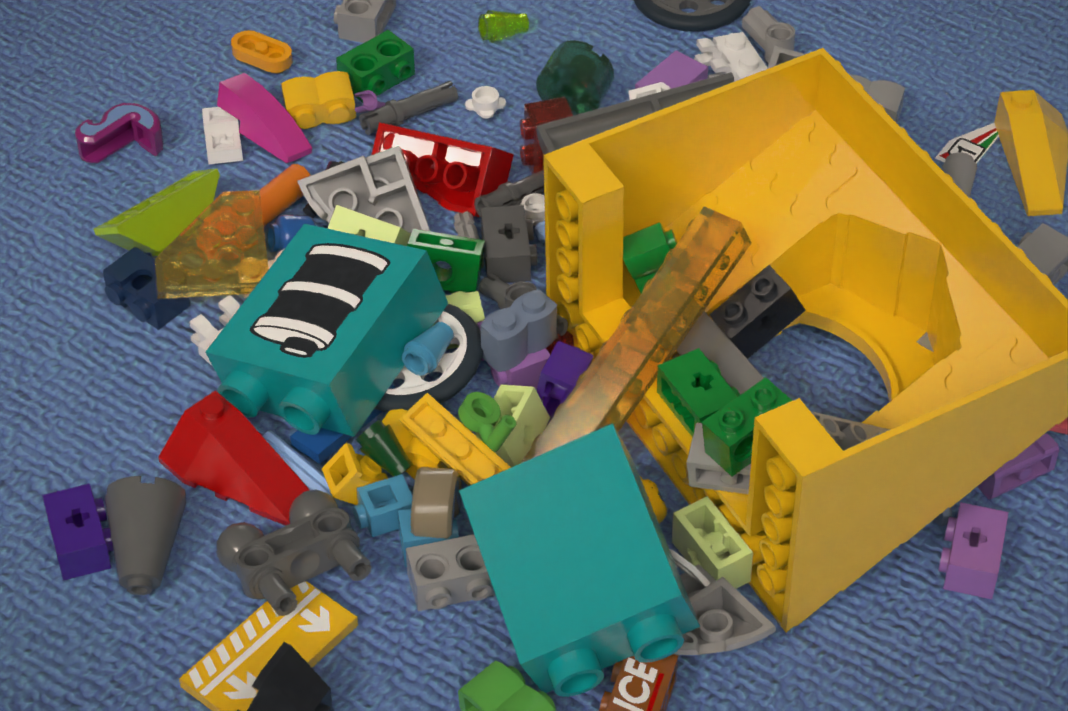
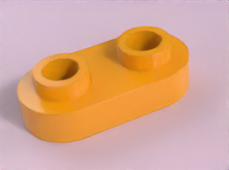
M251 30L241 31L231 39L232 54L237 60L267 72L281 73L289 69L293 63L292 49L285 42Z

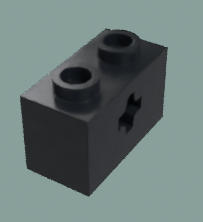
M768 265L709 314V316L748 359L806 310L791 287Z

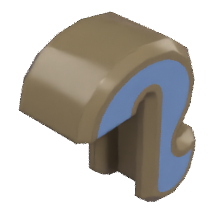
M421 467L417 470L411 507V532L414 536L448 539L452 535L453 519L460 513L462 499L459 492L462 489V481L459 479V473L455 469Z

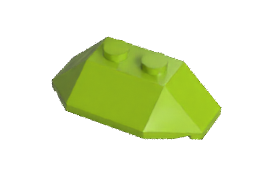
M218 169L191 172L184 178L116 217L93 229L95 235L128 251L136 247L144 253L151 252L152 256L162 255L172 249L171 244L175 241H183L197 234L196 229L202 226L203 221L210 216L220 176Z

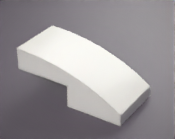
M220 107L203 108L202 115L208 165L243 161L238 119Z

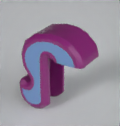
M137 103L115 105L103 114L100 123L94 124L92 120L87 119L79 124L75 130L79 156L83 161L89 163L101 162L134 140L154 156H157L163 150V135L158 115L151 109Z

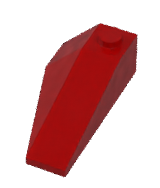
M380 122L371 154L374 155L399 145L418 190L428 194L446 210L459 213L468 211L475 217H480L475 209V199L494 192L498 189L499 185L508 181L514 157L512 153L490 146Z
M216 390L184 411L158 456L159 462L182 483L196 488L197 485L215 492V497L224 501L231 498L249 506L250 512L284 526L290 524L289 509L293 501L301 493L310 491L241 411Z

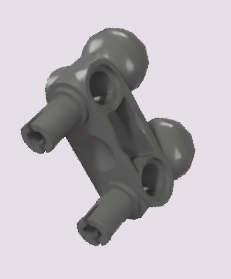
M317 489L305 491L293 501L289 509V525L264 536L263 532L254 525L245 522L231 524L220 534L216 542V554L221 565L238 576L244 594L252 599H266L279 616L288 615L297 607L296 595L290 590L291 587L339 565L353 581L363 580L371 572L370 560L359 549L360 539L351 527L348 513L338 508L332 496Z

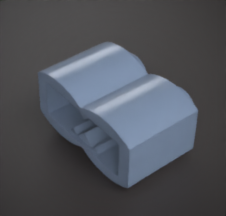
M533 290L518 297L511 307L497 310L488 315L480 325L482 358L496 371L502 372L519 365L526 358L527 354L535 353L548 347L557 335V304L541 290Z

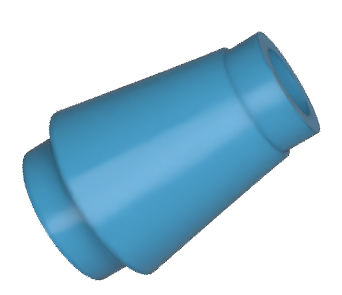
M437 322L434 326L408 342L402 354V360L406 368L420 376L435 371L454 338L453 330L447 324Z

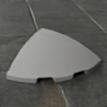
M399 145L366 158L361 156L297 181L309 205L322 220L330 223L336 205L401 227L409 233H412L413 229L431 231L405 156Z
M699 564L695 567L709 580L710 584L707 587H704L687 573L680 575L700 627L682 634L684 644L674 654L700 655L731 651L755 643L776 632L775 625L724 577L716 581Z

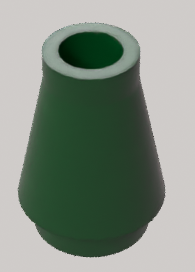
M380 419L356 439L361 446L359 450L390 473L392 477L403 474L413 465L390 424L385 426Z

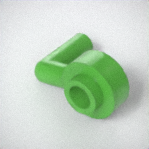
M482 392L468 394L458 409L461 422L471 431L479 433L483 443L494 452L501 448L517 425L516 420L512 416L504 415L494 428L501 416V410L498 403L491 396Z

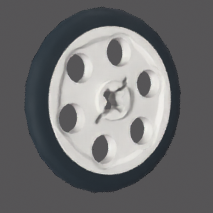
M448 304L435 323L443 322L447 324L454 333V338L450 344H457L459 347L452 353H444L435 371H433L441 372V377L435 381L427 382L423 380L427 374L423 376L416 375L404 366L395 378L405 380L404 383L398 388L388 389L375 409L383 412L397 409L409 410L426 393L430 394L441 404L465 388L476 374L483 354L481 331L472 317L458 307Z

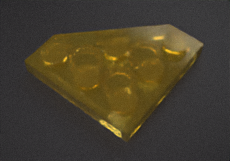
M260 190L222 192L155 258L157 299L250 294L269 270Z

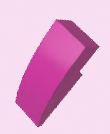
M246 73L219 82L217 106L240 120V134L285 163H290L312 153V146L300 127L278 100L261 84Z

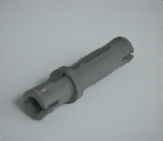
M447 81L398 101L392 99L385 102V106L360 114V125L367 135L377 131L379 122L394 126L403 125V121L457 101V89L455 85L452 86L453 83L451 81Z
M544 170L514 183H503L494 192L476 198L474 205L478 215L481 217V208L520 205L522 199L529 194H543Z

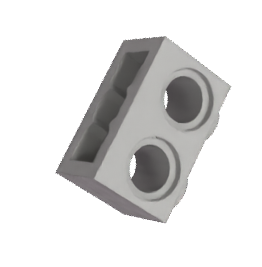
M343 0L341 5L336 6L334 12V23L338 24L339 38L364 43L383 33L396 7V0Z
M474 534L406 548L407 574L418 611L441 609L447 605L470 600L479 601L495 595Z

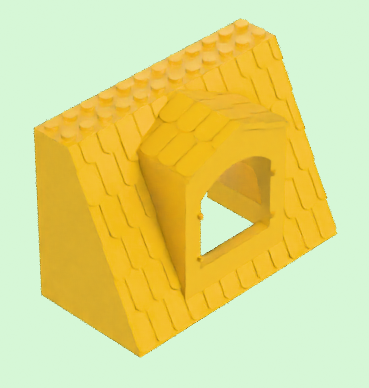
M824 48L544 155L546 295L557 304V314L564 317L568 322L567 331L562 337L568 345L578 347L594 355L590 374L687 503L690 505L708 496L753 551L751 582L748 584L785 633L802 623L838 592L844 591L896 547L907 542L948 507L954 506L1006 462L1017 457L1053 426L1059 425L1068 417V299L1052 284L1050 278L1046 274L1041 273L1027 258L1024 251L1016 247L1008 239L999 225L992 222L978 208L976 202L954 183L952 177L943 172L931 159L928 152L921 149L911 139L907 131L886 113L884 107L878 104L864 90L862 84L855 81L846 72L842 64L834 59ZM660 222L665 232L673 230L680 250L682 249L686 256L690 271L684 274L688 283L645 300L623 260V239L627 235ZM770 265L791 287L806 310L784 329L798 323L813 326L844 339L861 351L878 370L884 381L889 398L887 405L879 411L876 410L862 423L890 430L843 451L801 399L798 398L755 417L748 494L690 487L687 458L693 438L657 393L658 365L673 359L672 357L677 352L673 347L666 351L655 339L652 333L657 328L648 316L681 288H684L709 316L740 288ZM926 332L933 352L917 343Z

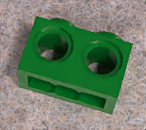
M386 30L336 58L337 71L347 72L349 75L354 97L355 93L367 90L373 91L376 96L415 75L414 48L390 30ZM357 96L356 98L363 103V100Z
M765 377L702 422L705 453L733 477L751 464L755 417L793 400Z

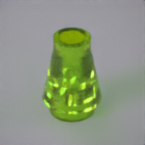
M488 10L486 14L479 16V34L482 40H489L491 43L519 33L528 32L529 19L526 13Z

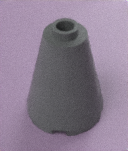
M130 476L118 479L108 485L105 505L119 584L131 594L147 595L161 585L186 507V492L177 483L164 478L155 477V483L152 484L141 483V476Z

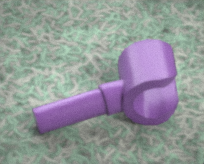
M367 90L355 93V97L358 96L363 100V106L355 107L357 113L372 111L385 106L384 102L377 100V96L373 91Z

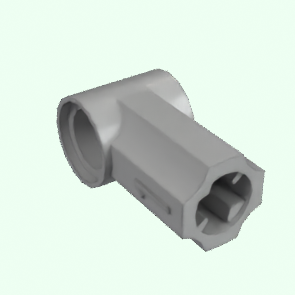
M760 6L751 8L748 14L742 18V28L765 50L764 59L768 64L775 46L794 51L795 29L790 24L778 22L767 10H763Z

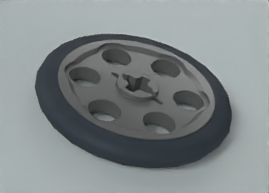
M634 0L637 8L650 20L670 29L682 31H706L728 25L744 13L751 1ZM712 1H722V2H724L725 4L715 5V4H712L711 2H712ZM691 8L696 11L692 13L683 12L682 9Z

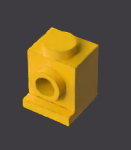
M345 443L321 468L332 497L354 505H358L357 488L388 478L382 472L381 466L368 456L355 453L353 446Z

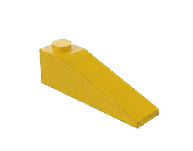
M1035 90L1000 92L994 123L1027 216L1062 214L1068 163V129L1062 114Z

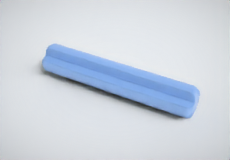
M267 431L263 435L264 439L310 490L317 489L332 496L325 476L319 469L274 432ZM334 498L338 508L345 503V501Z

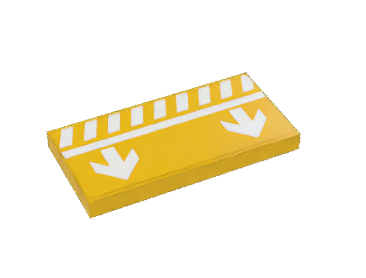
M304 581L290 588L296 595L295 599L297 600V607L293 612L285 616H279L268 601H266L179 678L180 687L211 711H247L258 692L252 687L254 681L283 642L290 644L311 667H314L358 626V618L312 584Z

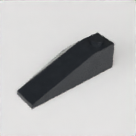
M283 642L254 681L252 687L258 692L247 711H334L331 688L301 655L286 642Z

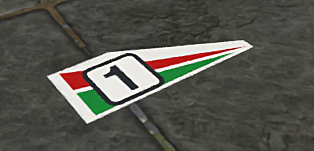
M995 123L950 140L935 159L945 162L950 154L963 152L971 155L977 164L999 137Z

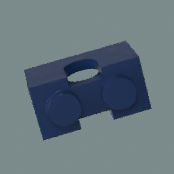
M136 247L129 250L103 270L106 286L105 293L108 299L115 305L120 304L124 308L130 306L133 315L139 321L147 322L157 330H160L190 306L187 280Z

